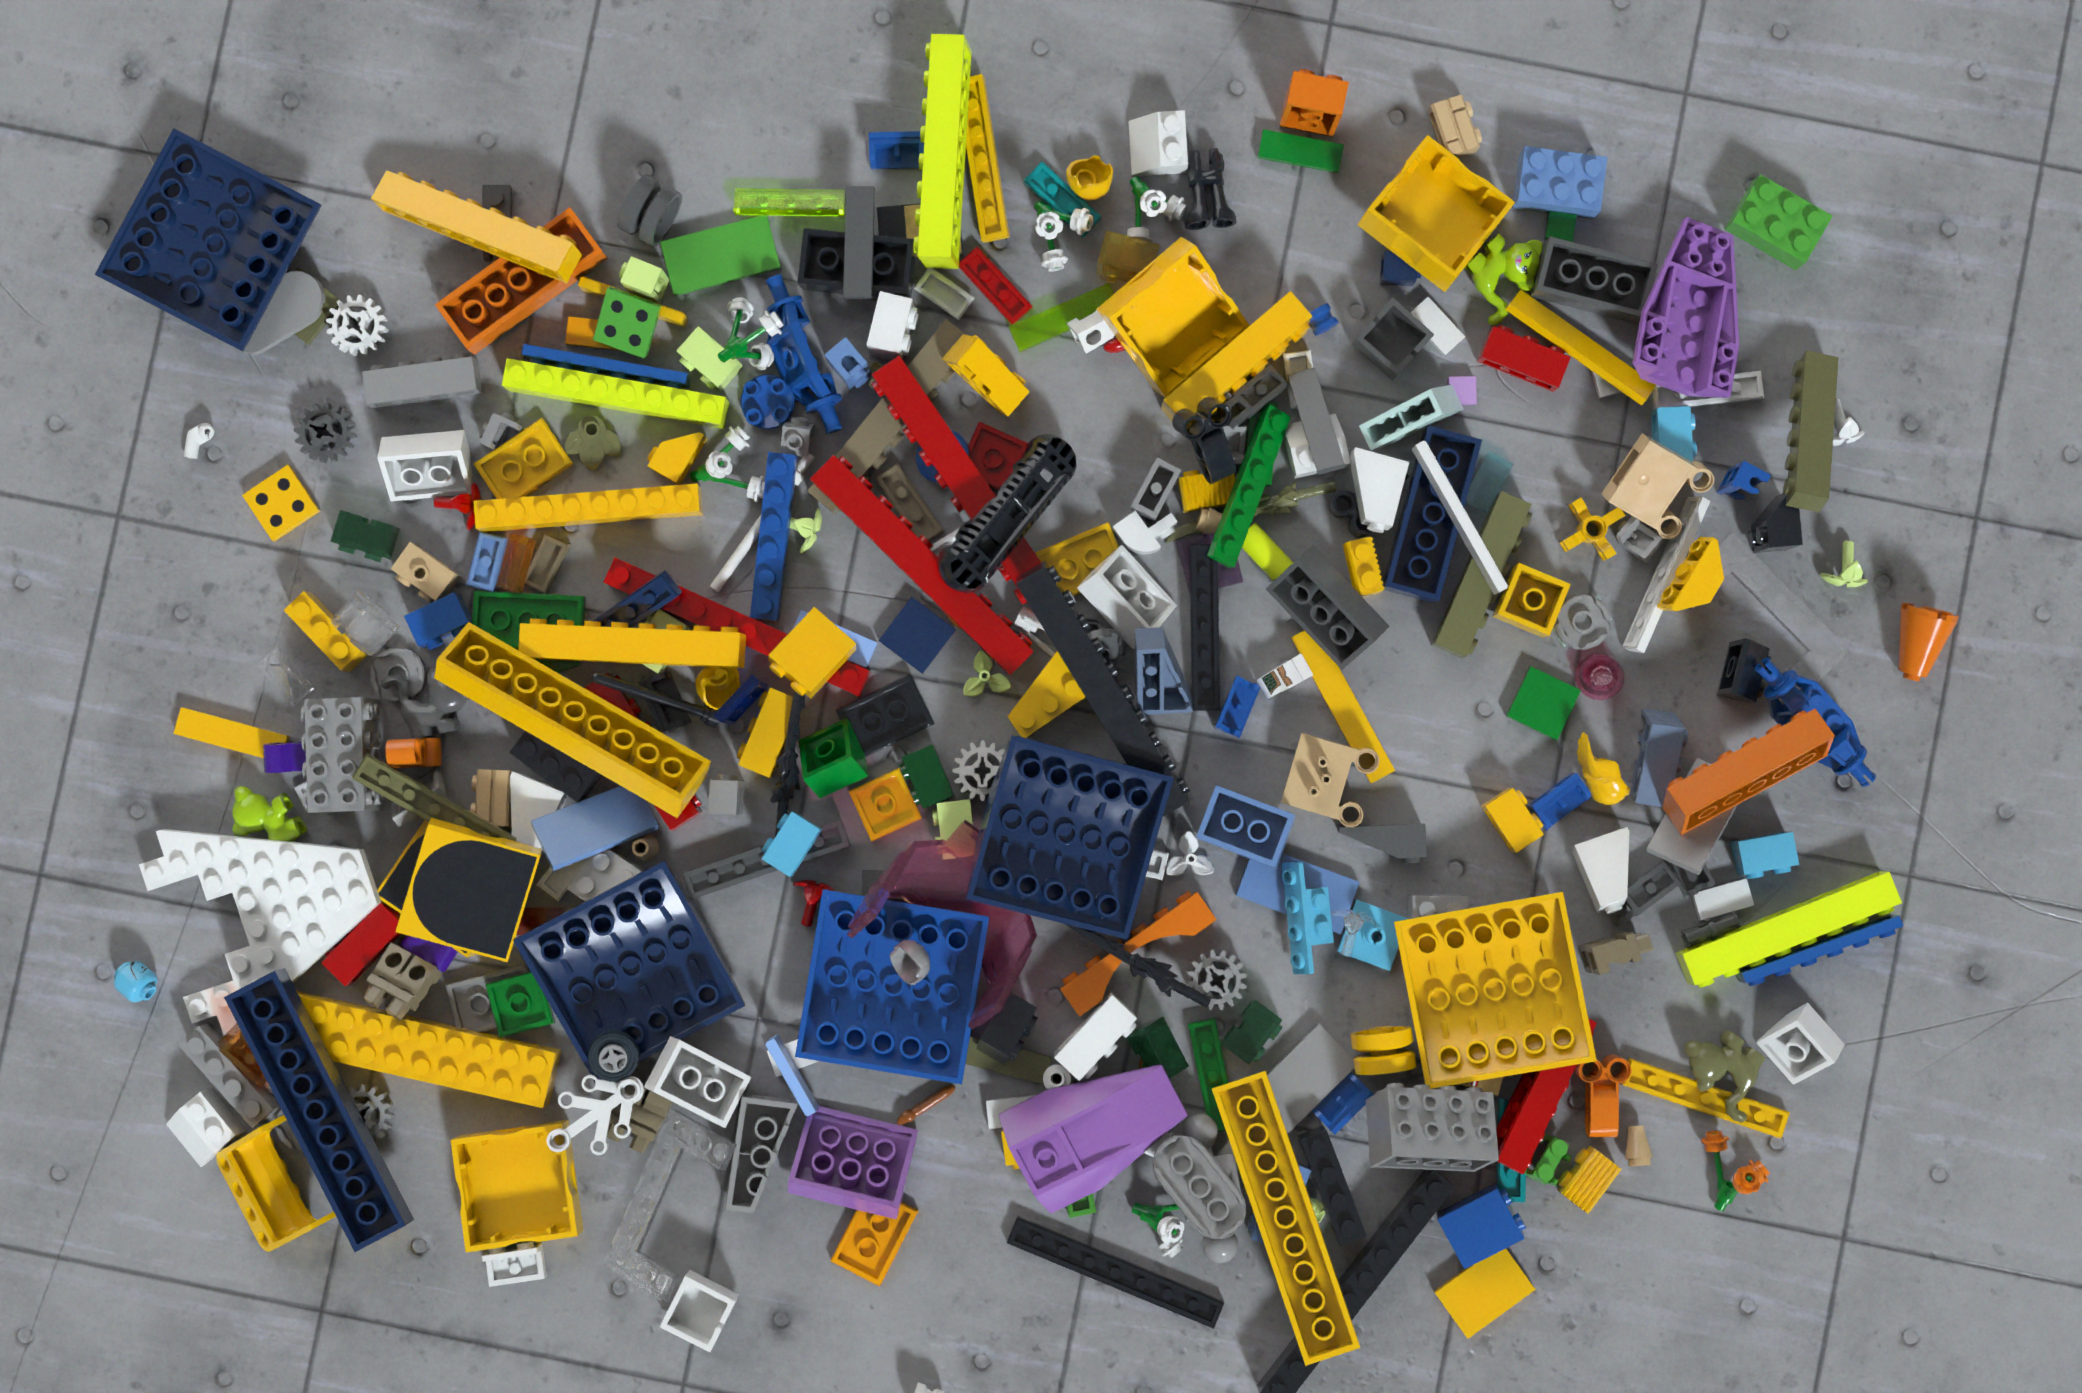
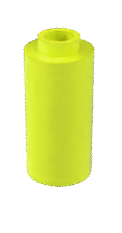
M1256 522L1252 526L1250 525L1242 549L1272 581H1275L1294 562Z

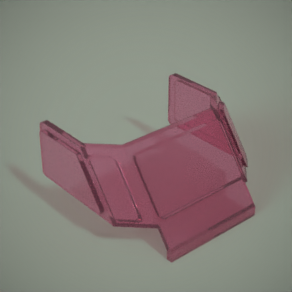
M964 820L947 841L944 839L914 841L905 852L901 851L868 891L848 925L850 930L847 935L853 938L874 920L887 898L900 897L910 904L989 916L982 969L988 987L968 1023V1027L974 1029L978 1025H983L1003 1009L1032 952L1031 947L1037 934L1031 915L966 899L979 830L967 820Z

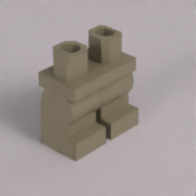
M1619 931L1612 933L1613 938L1605 937L1578 945L1586 972L1602 975L1611 972L1608 964H1625L1627 962L1641 961L1640 954L1653 950L1649 934L1641 935L1639 932Z
M390 943L376 965L373 974L371 973L367 978L370 986L365 993L364 999L367 1003L379 1008L387 996L392 1001L386 1008V1012L394 1018L401 1020L409 1009L414 1012L416 1011L419 1002L426 996L430 986L436 984L442 975L436 966Z
M633 1085L625 1087L626 1094L633 1095L635 1093ZM644 1088L642 1098L633 1104L630 1118L631 1132L635 1135L629 1147L640 1153L647 1149L651 1141L656 1140L674 1104L672 1101L652 1091H649L644 1104L643 1101L648 1092L646 1088ZM621 1104L612 1109L607 1138L615 1142L621 1141V1138L616 1137L614 1134V1126L619 1122ZM621 1124L618 1126V1132L621 1135H624L625 1130L628 1131L626 1125Z

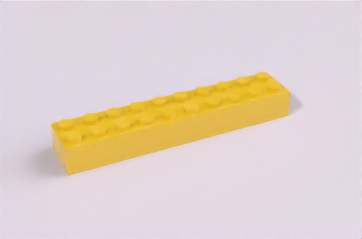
M470 622L466 624L437 658L434 676L436 680L678 818L706 779L711 763L707 758Z
M297 991L334 1062L539 1108H544L550 1104L562 1052L561 1049L507 1037L499 1038L498 1035L457 1028L454 1025L405 1015L401 1020H398L388 1014L386 1010Z
M1265 1070L1212 1088L1305 1366L1359 1349L1360 1343L1267 1071Z

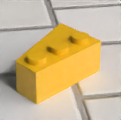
M963 334L942 358L950 368L1001 415L1008 417L1030 392L1024 386L1025 380L1016 372L1012 373L1005 366L1006 362L993 353L986 343L975 334L973 336Z
M1058 651L1007 716L1021 737L1028 738L1086 698Z

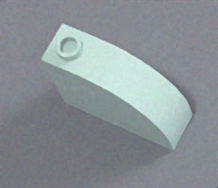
M1453 385L1429 389L1359 425L1370 451L1420 432L1428 425L1432 426L1464 409Z

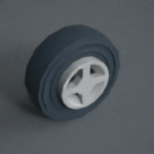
M619 1030L606 1031L598 1035L591 1043L588 1052L589 1065L593 1073L599 1078L610 1082L621 1081L629 1077L636 1069L639 1062V1048L629 1034Z

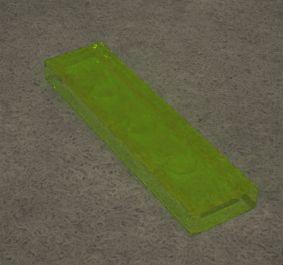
M735 188L733 210L734 215L844 216L846 194L845 189Z
M1106 283L1009 326V331L1019 353L1069 332L1070 329L1067 325L1069 321L1075 318L1080 321L1093 314L1099 306L1114 294L1110 283Z

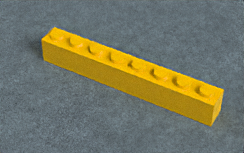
M386 170L371 197L375 204L386 213L566 284L582 256L575 246L576 242L565 235L557 237L542 226L531 227L519 217L514 216L511 219L496 208L491 207L488 210L472 199L467 198L466 201L459 199L455 193L444 189L441 192L436 190L432 184L423 180L418 183L403 172L395 174Z
M698 484L474 501L475 527L480 532L703 515L701 487Z
M530 619V624L520 623L518 651L532 659L744 668L746 635L738 633V628L721 627V632L710 631L711 627L694 626L693 631L683 630V625L667 624L666 629H656V624L639 623L638 628H628V623L611 622V627H601V622L584 621V626H574V621L557 620V625L547 624L545 619Z

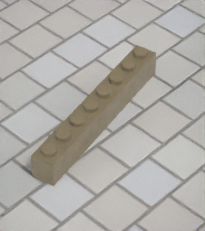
M945 319L908 365V369L931 402L937 397L939 392L936 389L942 382L947 384L956 373L942 358L958 339L965 334L947 319ZM883 396L836 455L838 459L842 455L853 466L850 471L857 478L862 475L868 481L870 478L867 475L873 468L877 470L881 467L887 458L884 454L891 446L895 448L904 437L902 430L906 428L900 418L895 421L888 411L887 406L890 403L885 396ZM814 484L808 489L809 495L834 515L838 511L842 512Z

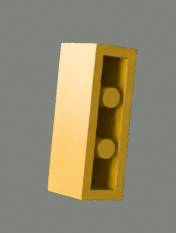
M303 591L284 609L285 613L340 671L351 672L370 654L313 593Z
M770 688L769 692H763L758 707L761 708L758 718H752L747 730L751 735L747 744L742 743L736 758L740 759L739 766L772 778L777 767L776 761L782 755L785 748L792 696Z

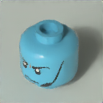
M140 961L125 962L114 974L115 989L133 1003L150 999L157 990L158 978L156 973Z

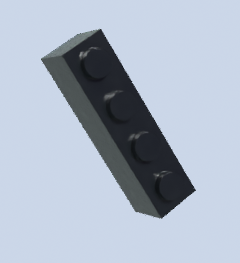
M1320 1126L1297 1135L1339 1245L1342 1246L1366 1237V1232L1326 1128Z

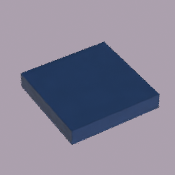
M911 597L878 641L923 674L956 630Z

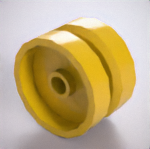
M1381 1026L1350 1034L1352 1049L1358 1052H1368L1360 1054L1353 1059L1355 1074L1357 1075L1388 1074L1417 1067L1415 1052L1409 1049H1397L1408 1046L1413 1042L1412 1027Z

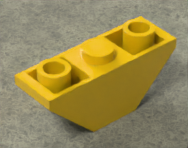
M1698 537L1691 544L1688 556L1676 569L1675 578L1670 586L1663 591L1657 608L1665 611H1679L1712 601L1724 580L1719 544L1716 538Z

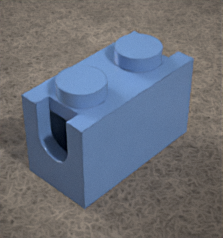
M846 337L824 355L830 367L849 389H852L854 386L859 388L869 380L868 374L871 371L868 363Z

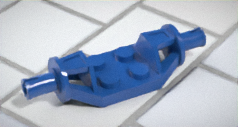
M782 274L772 276L766 280V284H768L775 303L766 310L770 314L775 311L784 326L783 328L781 327L782 334L777 333L773 337L768 334L767 344L774 353V363L779 376L789 384L795 400L806 407L807 413H819L827 435L838 432L843 427L834 406L842 400V396L837 394L831 373L820 374L818 371L816 358L812 355L807 343L806 333L802 330L810 323L802 306V296L789 295ZM811 389L819 400H816L807 390Z
M1769 658L1761 660L1768 670L1766 671L1758 663L1755 666V671L1769 684L1765 689L1764 697L1768 700L1770 715L1775 722L1783 726L1791 722V718L1801 711H1806L1807 713L1816 709L1835 735L1827 757L1818 762L1832 768L1836 775H1844L1850 772L1861 787L1870 785L1863 775H1866L1873 782L1876 774L1863 762L1867 755V749L1861 745L1854 723L1814 679L1798 675L1795 670L1781 673ZM1778 698L1782 699V701L1784 702L1783 705L1781 704Z

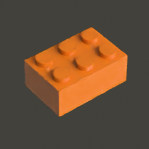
M1300 69L1299 72L1293 71L1285 94L1279 127L1333 137L1343 114L1349 82L1343 81V78L1337 75L1318 76L1315 75V72L1307 69Z

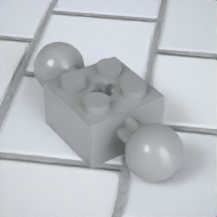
M1193 1114L1184 1122L1182 1135L1197 1139L1213 1157L1211 1146L1215 1143L1218 1136L1217 1124L1206 1114ZM1234 1153L1214 1156L1215 1161L1241 1192ZM1184 1215V1217H1185V1223H1186V1222H1189V1220H1188V1219L1186 1218V1216ZM1235 1234L1219 1240L1203 1236L1202 1250L1210 1261L1226 1263L1236 1255L1238 1240Z

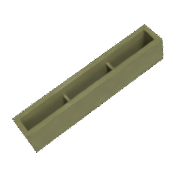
M1806 350L1801 359L1796 360L1793 365L1792 376L1795 377V383L1791 389L1790 399L1794 400L1788 418L1789 423H1792V429L1787 437V446L1790 447V453L1785 462V470H1788V477L1783 486V494H1787L1786 506L1819 513L1829 500L1839 357Z
M1500 491L1493 500L1479 536L1503 578H1505L1511 563L1507 562L1511 552L1516 553L1522 538L1518 537L1522 527L1526 528L1531 520L1532 513L1529 510L1532 504ZM1471 554L1431 644L1459 658H1464L1467 654L1471 655L1478 642V639L1474 638L1478 628H1484L1489 614L1485 613L1489 603L1493 604L1499 594H1493Z

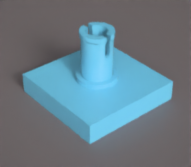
M1355 899L1336 951L1390 971L1399 948L1394 922L1408 918Z

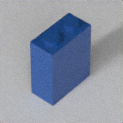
M1497 1183L1437 1212V1220L1464 1269L1525 1239L1523 1230L1526 1229V1225L1519 1213L1513 1214L1509 1206L1513 1202L1505 1188L1500 1190Z

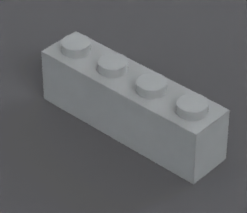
M462 353L453 355V359L449 360L432 357L425 359V363L415 364L414 361H403L398 363V367L387 368V365L371 366L369 371H362L366 404L375 409L482 394L479 363L472 356L469 357V354Z
M210 1023L199 1025L178 1044L251 1128L262 1125L280 1109L274 1094L268 1092L259 1077Z

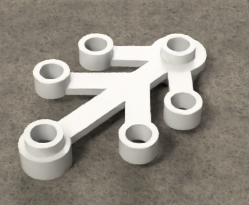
M592 1074L585 1076L581 1082L582 1088L585 1091L601 1090L615 1093L607 1100L575 1096L571 1091L561 1093L558 1097V1103L562 1108L576 1107L591 1111L566 1129L558 1128L551 1131L547 1136L549 1149L554 1152L564 1151L569 1147L571 1138L598 1120L595 1138L590 1144V1149L595 1155L604 1154L608 1150L606 1138L611 1111L619 1104H621L619 1122L614 1126V1134L621 1139L628 1137L632 1131L630 1118L633 1104L638 1102L644 1094L643 1083L635 1076H629L619 1082L602 1080ZM588 1078H592L596 1082L595 1087L592 1089L586 1086ZM627 1085L634 1086L635 1093L633 1095L626 1094L625 1087ZM564 1095L572 1097L570 1105H565L562 1102ZM621 1124L626 1125L628 1128V1132L625 1135H621L618 1132V1126ZM556 1135L564 1136L565 1142L563 1145H558L555 1142ZM596 1141L603 1142V1151L599 1152L595 1149L594 1144Z

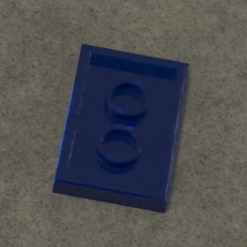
M751 674L713 716L721 723L733 725L768 688V684L762 678Z

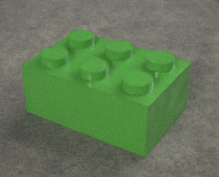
M1760 174L1749 185L1724 230L1792 269L1797 270L1807 262L1833 216Z

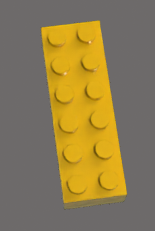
M1290 291L1163 400L1161 410L1172 421L1173 416L1180 409L1185 408L1190 409L1194 413L1197 412L1199 402L1206 397H1214L1224 404L1225 397L1229 393L1233 395L1243 387L1250 375L1254 378L1264 370L1271 357L1274 361L1278 359L1290 345L1288 342L1293 340L1296 343L1307 333V330L1311 327L1309 322L1312 315ZM1215 408L1211 414L1215 413L1217 411V408ZM1193 420L1187 423L1186 429L1192 425Z

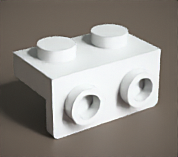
M522 1241L516 1243L517 1247H500L489 1249V1251L485 1252L481 1258L482 1262L486 1261L489 1287L545 1279L547 1274L542 1243L534 1244L533 1241Z

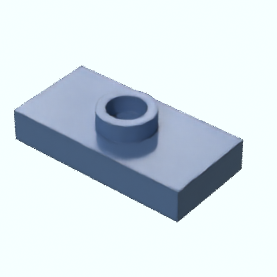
M479 531L466 583L467 586L491 592L496 591L508 538Z

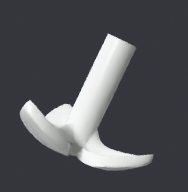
M1836 399L1834 422L1837 433L1833 437V446H1839L1844 441L1847 444L1852 443L1865 434L1864 430L1859 432L1857 423L1851 417L1845 418L1840 399Z
M1191 831L1185 832L1180 838L1178 846L1185 855L1184 857H1171L1166 865V873L1171 876L1182 875L1185 873L1188 864L1191 865L1192 870L1196 874L1208 875L1213 873L1214 867L1211 860L1205 855L1196 856L1194 854L1199 847L1196 836Z

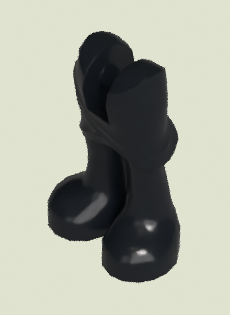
M1218 148L1209 149L1210 170L1201 171L1199 150L1189 151L1188 175L1189 187H1192L1193 208L1185 217V228L1187 230H1201L1210 225L1205 185L1211 188L1212 225L1216 228H1226L1237 223L1235 212L1228 207L1223 188L1225 163L1223 155L1219 152Z

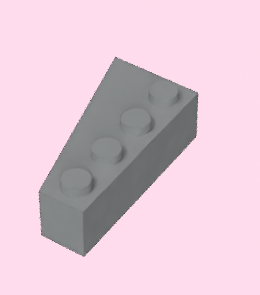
M747 1093L742 1094L725 1210L754 1213L792 1116L797 1108V1100Z

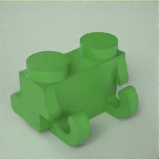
M1545 1133L1543 1140L1539 1143L1542 1144L1543 1141L1548 1143L1536 1167L1533 1170L1527 1168L1524 1174L1543 1185L1548 1183L1556 1186L1559 1181L1553 1178L1558 1163L1561 1159L1570 1162L1572 1156L1566 1154L1568 1144L1565 1141Z

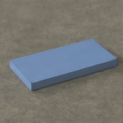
M622 786L531 821V826L553 871L658 830V824L646 800Z
M1283 853L1277 869L1251 859L1248 860L1236 896L1287 914L1284 882L1282 880V863L1303 862L1306 889L1328 887L1332 930L1339 934L1342 933L1360 882Z

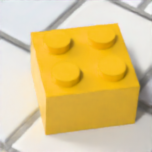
M1517 563L1512 566L1506 581L1508 588L1502 591L1492 617L1542 638L1550 636L1571 584L1524 564Z

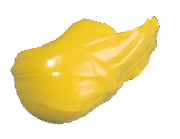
M1582 732L1578 739L1577 757L1579 764L1582 766L1583 778L1586 781L1587 788L1592 798L1598 803L1614 805L1629 795L1630 788L1621 778L1617 762L1606 758L1597 759L1591 751L1588 735Z

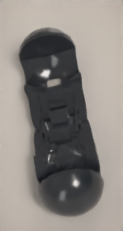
M1051 434L1039 435L1029 441L1028 454L1012 466L1013 472L1001 485L998 495L985 504L973 519L965 522L959 528L955 535V542L951 546L944 547L939 552L937 569L943 582L948 587L958 592L972 593L987 584L998 567L1002 565L1003 561L1010 555L1067 482L1074 476L1077 467L1076 455L1068 442ZM1043 468L1053 475L1049 482L1040 475Z

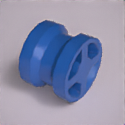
M1328 303L1310 312L1312 318L1309 323L1313 326L1315 336L1325 333L1339 323L1338 319L1331 315V307Z

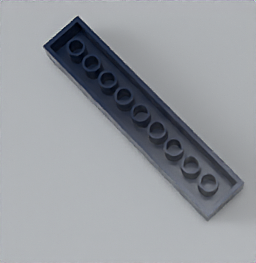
M286 969L275 970L225 996L224 999L354 1252L412 1222L414 1218Z

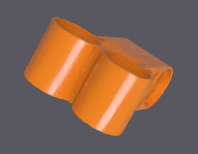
M441 738L387 740V763L393 768L442 766Z
M1611 1054L1604 1057L1601 1062L1599 1060L1592 1062L1594 1068L1589 1075H1583L1582 1067L1585 1063L1578 1064L1573 1071L1576 1076L1585 1081V1130L1587 1137H1617L1619 1083L1629 1079L1632 1069L1628 1061L1618 1055ZM1620 1062L1621 1071L1617 1075H1611L1610 1068L1612 1064Z

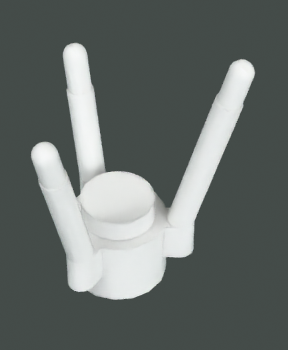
M1023 606L1014 626L1020 628V632L1053 657L1055 652L1031 633V631L1036 633L1038 628L1044 629L1032 609Z

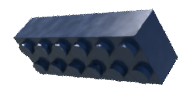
M1428 425L1423 430L1420 442H1427L1462 506L1465 507L1482 440ZM1417 458L1414 463L1382 586L1385 587L1384 590L1435 604L1440 601L1458 530Z

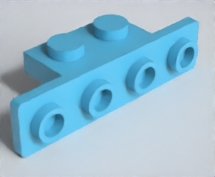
M1303 862L1282 863V880L1284 882L1285 908L1287 911L1288 937L1291 950L1290 962L1293 974H1313L1314 966L1311 946L1334 943L1328 887L1306 889Z

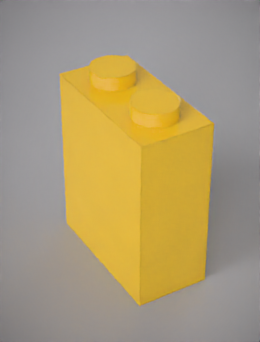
M813 607L768 655L769 662L771 663L769 667L780 678L783 676L787 677L792 682L790 686L799 695L803 696L806 694L811 699L856 651V643L817 608Z

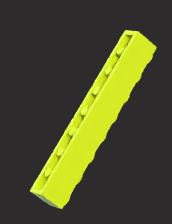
M508 358L502 386L511 392L725 429L730 403L723 396Z
M1879 871L1743 925L1738 929L1723 933L1716 940L1712 941L1709 939L1675 952L1687 983L1702 988L1713 984V978L1720 975L1726 978L1740 973L1739 968L1748 964L1750 967L1761 965L1766 962V957L1773 954L1776 957L1786 955L1792 952L1791 947L1798 944L1804 947L1818 941L1816 937L1823 934L1827 936L1843 932L1842 927L1852 923L1853 926L1864 924L1869 921L1868 916L1878 913V916L1889 914L1895 911L1893 906L1901 904L1902 901L1890 872Z

